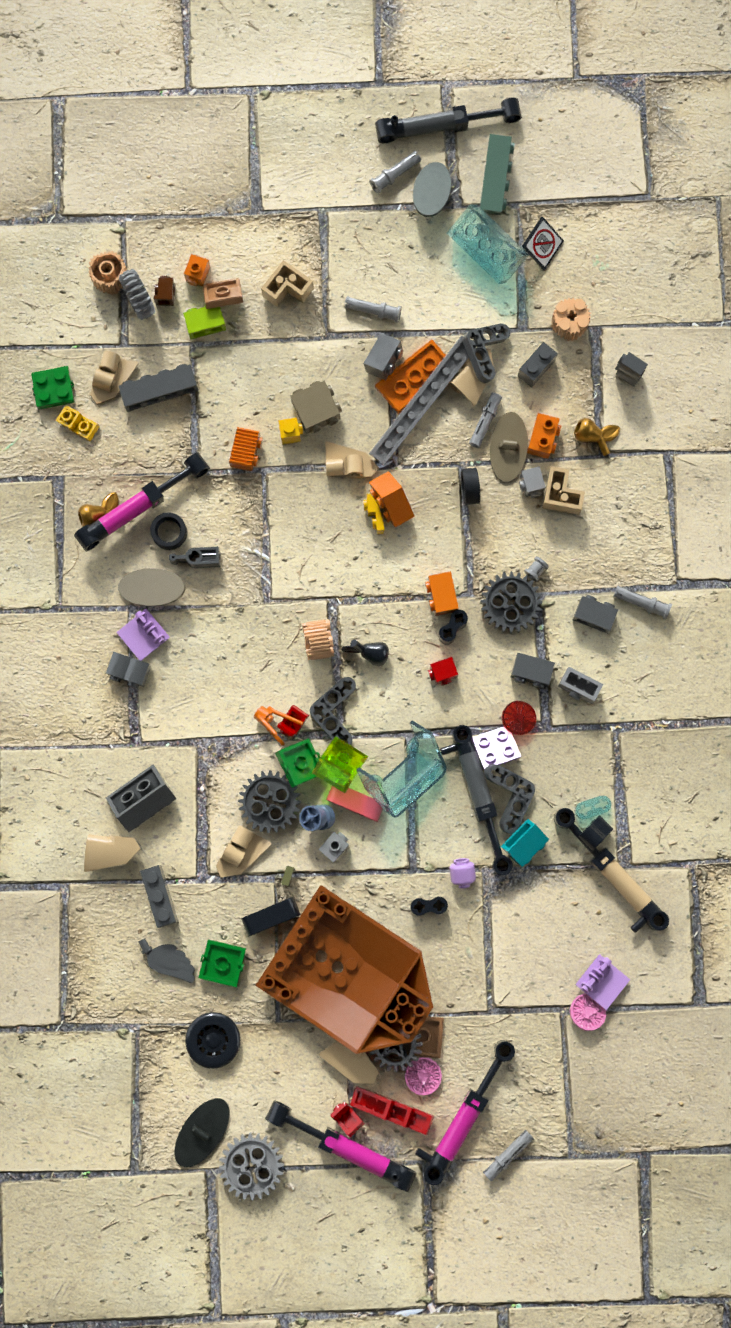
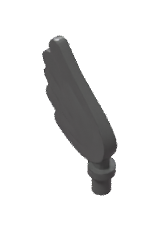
M145 938L138 941L142 948L141 952L146 955L151 969L189 983L195 981L193 976L195 968L190 964L191 961L186 957V954L183 951L177 950L175 945L165 944L152 949Z

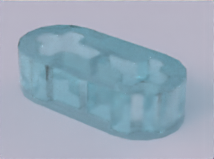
M598 796L576 805L575 815L579 819L584 820L606 813L611 808V801L607 796ZM599 799L607 802V805L604 806L605 810L601 807L595 809L594 805L600 803ZM581 805H583L584 808L591 806L592 810L586 812L587 816H584L583 813H579Z

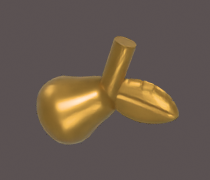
M583 418L577 423L574 436L579 442H597L603 456L610 453L606 442L612 441L618 436L620 427L617 425H607L600 429L593 420Z
M112 492L103 499L101 506L82 505L78 510L81 525H90L118 507L119 498L117 493Z

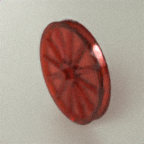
M513 701L504 708L502 723L510 733L524 735L534 728L536 713L530 704L524 701Z

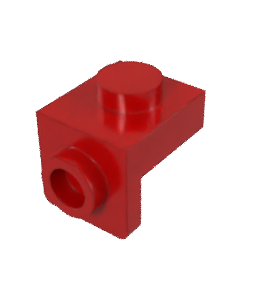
M292 705L286 714L302 721L303 725L309 717L307 713L295 705ZM284 718L278 723L277 727L281 729L280 732L285 736L293 737L299 733L303 725Z
M346 1102L338 1104L330 1115L349 1137L354 1135L365 1124Z

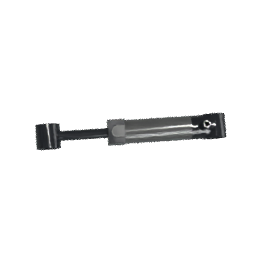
M511 97L503 100L499 109L467 114L466 106L461 105L453 107L451 111L398 119V116L393 115L391 118L377 120L375 127L378 142L386 144L393 142L397 138L453 129L455 132L468 130V121L502 116L505 123H515L522 118L518 98Z
M459 725L452 734L454 744L442 747L440 751L442 755L457 751L474 805L477 821H485L496 858H494L492 863V869L497 875H507L512 871L513 864L510 858L503 855L492 821V818L498 815L489 792L472 737V731L466 725ZM465 731L467 739L459 740L457 732ZM500 860L507 863L506 871L498 870L497 863Z

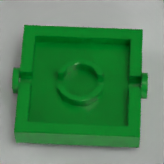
M68 366L31 373L32 390L38 410L75 403L73 394L74 383L73 380L71 381Z
M309 738L275 753L292 788L326 773L319 760L320 754L315 751Z
M208 939L205 953L201 956L200 962H202L198 978L237 987L240 973L243 972L246 948Z

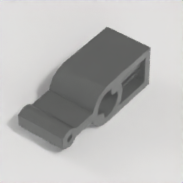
M218 546L191 548L186 552V555H169V560L173 565L188 562L192 568L221 567L220 549ZM194 555L200 556L196 558L195 562L190 561L191 558H194Z

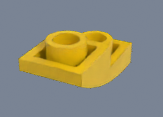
M65 405L56 419L59 424L89 442L100 427L96 422L84 417L80 412Z
M367 494V500H363L364 511H368V517L376 516V518H372L373 529L377 530V535L384 534V522L379 506L373 496Z

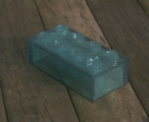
M470 204L447 232L498 284H505L529 256L492 218L475 204Z

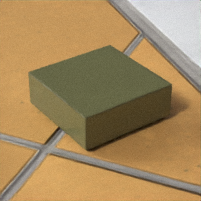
M286 866L281 882L282 885L289 887L295 870L294 867Z

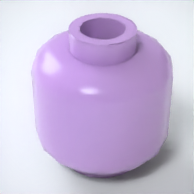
M468 858L454 860V863L449 868L451 882L458 885L459 888L470 887V884L476 880L474 863L469 861Z

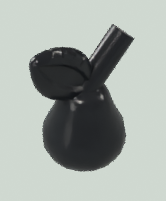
M354 639L350 643L351 646H343L341 648L343 652L361 653L363 658L378 667L386 663L389 655L388 645L384 642L362 645Z

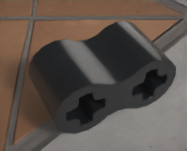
M455 610L451 615L450 622L441 627L439 631L441 643L449 645L454 642L456 633L467 624L468 616L465 611ZM461 616L462 622L456 623V618ZM448 631H450L451 638H444V632L447 633Z
M599 815L579 837L591 850H594L613 828Z
M435 897L432 900L417 898L410 905L412 913L417 916L424 915L427 912L443 914L448 908V903L443 897ZM437 900H440V903H444L441 911L433 907ZM417 901H420L425 906V909H421V913L414 909Z

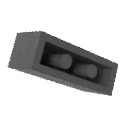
M157 865L141 870L140 873L157 928L179 922L162 866Z

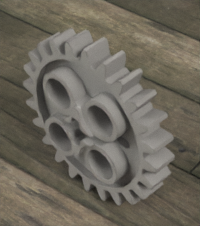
M252 1132L249 1133L248 1138L241 1134L240 1141L235 1137L233 1139L234 1145L232 1143L227 1144L230 1150L224 1149L222 1151L226 1157L220 1158V1161L224 1163V1165L219 1166L220 1170H224L220 1178H227L223 1185H231L229 1192L234 1189L237 1190L236 1197L243 1193V1200L246 1199L247 1195H250L251 1200H254L255 1194H257L262 1199V1192L269 1195V1187L275 1190L274 1182L280 1183L281 1179L277 1175H283V1171L279 1169V1167L284 1166L283 1162H279L283 1154H276L279 1147L273 1148L274 1140L268 1143L267 1135L262 1140L260 1139V1133L257 1134L256 1138H253ZM255 1148L262 1149L263 1157L256 1158L253 1155V1150ZM245 1149L249 1150L252 1164H256L254 1172L258 1179L257 1184L254 1182L252 1169L247 1168L249 1159ZM237 1154L242 1155L244 1163H235L234 1156ZM267 1168L270 1175L263 1178L259 1175V1170ZM242 1174L250 1177L248 1184H243L240 1181Z

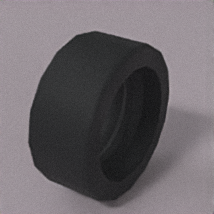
M477 468L461 469L464 504H479L481 496Z
M171 512L162 513L152 521L150 527L151 536L155 544L160 548L175 550L185 542L187 527L183 519L177 514ZM165 521H174L180 528L179 537L172 542H165L158 536V528Z

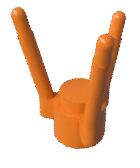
M261 706L255 712L254 719L262 724L284 746L285 743L269 725L274 719L272 714L299 725H303V722L281 713L271 706L267 709Z

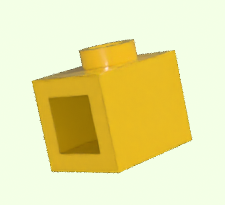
M297 417L278 420L282 445L301 442L300 435L303 434L302 423H298Z

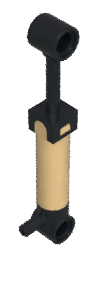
M569 808L558 810L554 814L555 824L559 828H569L594 856L589 862L598 872L600 871L641 916L631 926V930L636 933L646 923L652 930L660 931L666 929L669 925L668 915L656 905L623 869L607 848H603L601 851L597 848L591 850L579 837L582 831L574 824L575 814ZM561 813H566L569 816L568 823L560 821ZM656 915L662 918L660 926L654 924L653 920Z

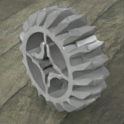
M127 270L119 275V281L137 317L143 320L155 314L153 302L136 270Z
M418 1034L411 1042L409 1055L404 1050V1044L399 1045L400 1049L396 1047L388 1051L392 1047L390 1046L386 1047L383 1051L381 1049L373 1050L370 1054L374 1055L377 1053L378 1057L374 1059V1062L381 1059L380 1067L382 1068L385 1064H388L387 1071H390L392 1066H394L395 1072L399 1071V1066L405 1071L406 1063L409 1067L413 1066L411 1059L416 1062L419 1060L414 1054L422 1053L420 1049H416L417 1046L423 1045L422 1042L416 1041V1039L422 1036ZM394 1052L401 1056L403 1060L393 1061L386 1056Z

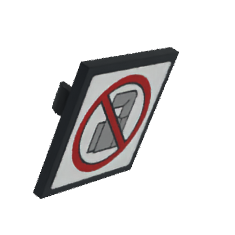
M541 217L522 247L541 269L545 270L564 240L546 219Z

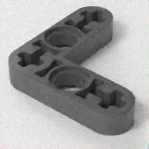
M500 323L472 329L464 334L462 338L475 374L482 383L490 382L496 374L485 346L502 343L509 338L511 332L506 324ZM483 332L490 336V340L484 337ZM476 353L482 356V360L477 359Z
M351 677L342 678L310 707L312 718L333 742L342 749L351 746L352 736L333 715L332 711L355 691L356 683ZM344 682H351L352 689H345L342 692L345 696L341 697V694L335 689L339 687V690L344 687ZM331 693L338 695L339 699L335 704H331L327 700ZM316 706L318 708H323L322 713L325 715V717L327 713L330 715L329 717L324 719L323 723L319 721L322 720V717L319 714L314 715V708ZM329 720H333L337 724L336 729L333 731L326 729L325 725ZM342 728L343 731H340V734L343 737L346 735L349 737L347 739L348 744H340V737L336 735L334 738L332 735Z
M489 764L484 771L486 779L512 792L499 822L500 829L503 832L512 834L519 828L534 796L535 786L529 780L500 765ZM495 770V772L501 774V778L498 776H493L491 771ZM509 776H512L514 779L511 786L506 784V779ZM518 786H526L528 792H524V790L518 788ZM519 801L521 809L515 812L513 806ZM510 813L513 815H517V817L514 818L513 816H510ZM507 821L512 824V827L506 825Z

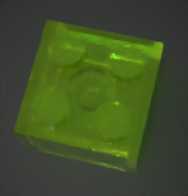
M335 736L320 757L312 774L346 793L361 771L368 756Z

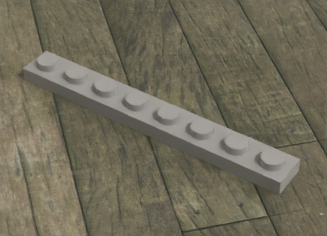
M463 336L456 341L369 452L380 464H386L469 358L462 341Z

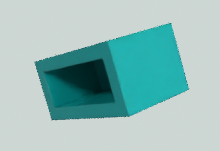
M527 819L505 841L501 848L514 862L523 867L532 860V857L538 851L545 847L550 839L535 823Z

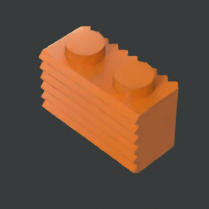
M237 427L229 460L230 467L252 471L253 466L257 467L259 456L256 455L257 448L261 449L263 441L259 431Z

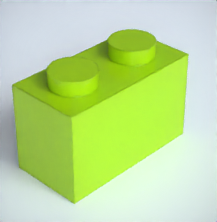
M205 305L203 308H191L183 313L191 340L226 331L220 307L206 309Z

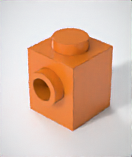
M191 254L184 272V277L188 284L192 286L204 285L210 269L209 259Z

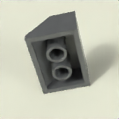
M154 764L106 797L116 818L128 833L177 799Z

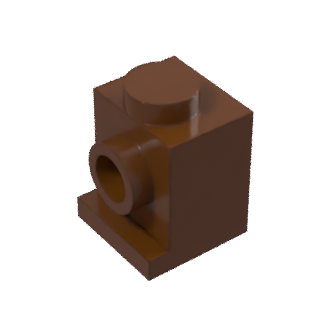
M160 276L158 284H155L153 299L157 306H174L175 282L169 276Z

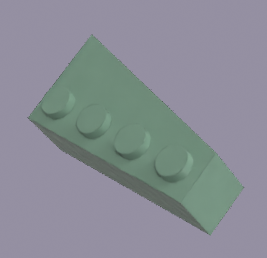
M490 134L480 213L501 215L502 210H506L507 199H504V192H508L510 180H506L507 173H511L512 167L509 155L513 154L515 143L511 142V136Z

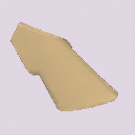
M486 348L490 360L493 364L491 349ZM476 353L477 359L482 360V356ZM468 358L462 365L461 370L448 384L458 394L462 393L473 406H476L487 383H482L478 380Z
M104 351L99 368L96 369L90 392V396L95 403L100 404L116 398L120 392L119 385H122L123 382L129 379L138 362L122 359L120 355L112 351Z
M328 441L325 442L326 476L346 475L348 478H371L379 469L366 452Z
M239 825L216 864L220 878L242 874L272 843Z
M89 834L86 841L84 871L89 872L127 864L141 848L135 838Z
M336 1041L319 1053L324 1060L353 1083L375 1084L378 1070L366 1052L355 1054Z

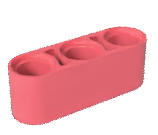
M333 782L326 798L329 802L378 822L385 806L384 803L336 782Z

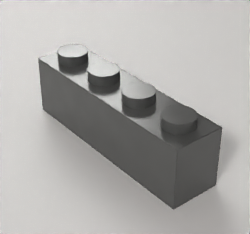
M181 364L176 369L161 370L156 375H144L139 380H128L119 385L127 412L199 391L191 364Z

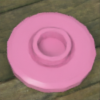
M582 994L572 1001L570 1017L578 1028L585 1031H593L604 1023L606 1010L590 996Z
M421 1057L417 1062L413 1060V1066H408L405 1071L407 1086L418 1095L432 1094L441 1084L442 1074L440 1067L430 1058Z

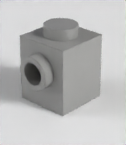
M540 466L521 471V481H519L521 492H525L526 497L531 496V498L541 496L546 486Z
M333 832L319 850L334 863L349 846L346 843L349 839L341 832L338 834Z

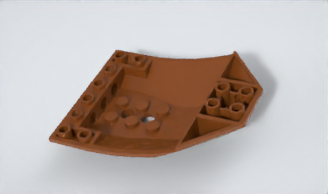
M320 885L255 985L355 1054L412 1042L433 1009L421 950L322 885ZM320 950L325 951L327 954V959L324 962L316 960L315 955ZM336 961L343 964V970L340 973H335L332 970V964Z

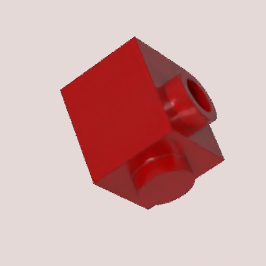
M452 657L430 664V670H428L430 680H434L436 685L441 684V686L451 683V679L457 678L459 675Z

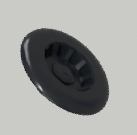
M217 1012L202 1014L188 1027L185 1037L186 1049L196 1064L209 1069L221 1068L229 1064L239 1051L240 1033L238 1027L232 1019L224 1014ZM210 1025L211 1028L207 1030L205 1026ZM201 1030L204 1031L202 1036L199 1035ZM200 1047H204L205 1052H203L200 1049ZM217 1051H220L221 1054H220V1055H216V1052H217Z

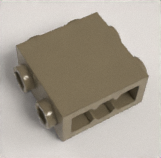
M325 380L322 382L316 381L310 387L304 390L302 388L298 389L290 395L291 402L306 434L310 432L314 434L320 431L321 427L326 425L332 426L340 419L342 409L338 401L334 402L332 387L330 385L327 386Z

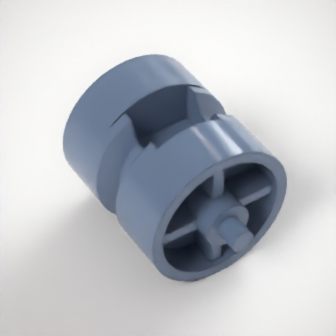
M326 804L306 806L300 813V824L307 831L326 830L333 826L335 813Z

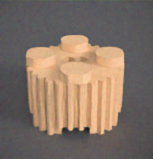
M113 251L104 252V254L100 253V255L97 254L96 256L93 255V259L91 258V262H89V276L94 286L100 292H107V294L110 293L111 295L117 294L120 288H122L119 275L127 271L123 259Z
M568 298V300L564 299V302L561 301L556 305L552 315L551 327H553L552 330L555 333L557 332V335H561V338L564 337L568 341L570 339L573 341L586 332L591 313L587 309L585 301L577 298L576 300L574 298L570 300Z
M329 619L302 623L308 660L334 657V645L330 633Z

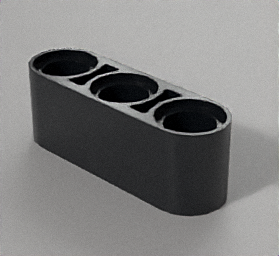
M291 897L245 916L241 920L249 937L301 914L294 897Z

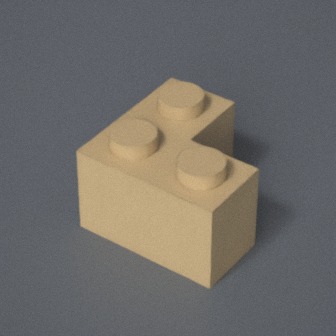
M283 260L262 286L261 292L263 298L278 307L288 293L304 303L314 290L313 280Z
M550 467L542 508L579 515L582 510L585 491L566 488L569 476L568 469Z

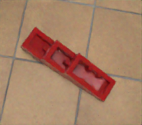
M356 1086L350 1106L424 1135H428L434 1118L432 1114Z

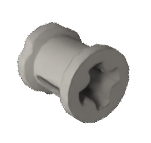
M536 556L532 565L524 570V573L535 582L539 580L540 574L549 568L544 560Z

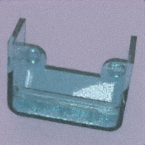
M414 721L410 722L415 736L407 743L406 752L408 757L382 779L379 775H371L360 767L356 769L365 790L387 814L394 818L404 813L446 773V764L433 732Z

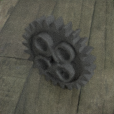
M513 571L510 572L508 577L505 572L502 573V578L495 575L496 582L490 579V586H484L487 593L482 592L481 594L482 597L486 598L480 600V604L485 605L481 608V611H487L484 619L490 617L488 624L496 623L495 629L501 626L503 633L506 628H509L510 634H512L513 628L519 633L521 626L527 630V623L533 625L532 618L538 619L539 617L535 612H541L542 610L537 607L543 603V601L537 600L542 595L541 593H536L539 587H532L534 580L527 582V575L523 579L520 578V572L516 577L513 575ZM513 585L516 588V592L509 593L506 587ZM525 598L529 601L530 605L523 607L520 604V600ZM493 599H501L503 605L495 606ZM512 599L515 600L514 605L511 604V605L509 606V605L507 604V603H508V600H510V601H511ZM517 608L521 610L524 614L521 615ZM514 612L516 619L509 620L506 617V613Z
M269 770L268 775L261 771V777L254 774V781L249 778L247 779L250 784L249 786L242 785L246 791L239 792L244 797L238 800L239 803L243 804L239 810L245 811L242 818L248 817L249 819L246 823L250 824L253 822V829L260 826V832L267 828V832L270 834L271 828H274L275 832L278 833L279 826L285 830V823L292 825L290 818L297 819L293 814L294 811L300 812V809L296 807V805L301 804V801L296 800L300 793H294L298 787L292 788L289 781H286V775L280 778L279 771H277L275 776H273L271 770ZM267 785L268 792L265 795H260L258 793L259 786ZM285 790L287 792L286 799L278 800L276 797L277 792ZM253 796L264 799L272 797L274 802L286 804V808L274 804L267 807L266 802L255 800ZM256 803H260L263 806V810L259 814H255L252 810ZM280 809L282 812L281 817L273 819L271 817L272 810Z

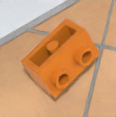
M541 413L537 414L527 450L528 454L549 459L550 453L554 454L557 445L554 439L555 436L559 437L562 425H558L560 418Z
M451 571L428 576V581L425 582L427 593H431L432 600H429L431 612L434 611L435 616L458 610L459 607Z

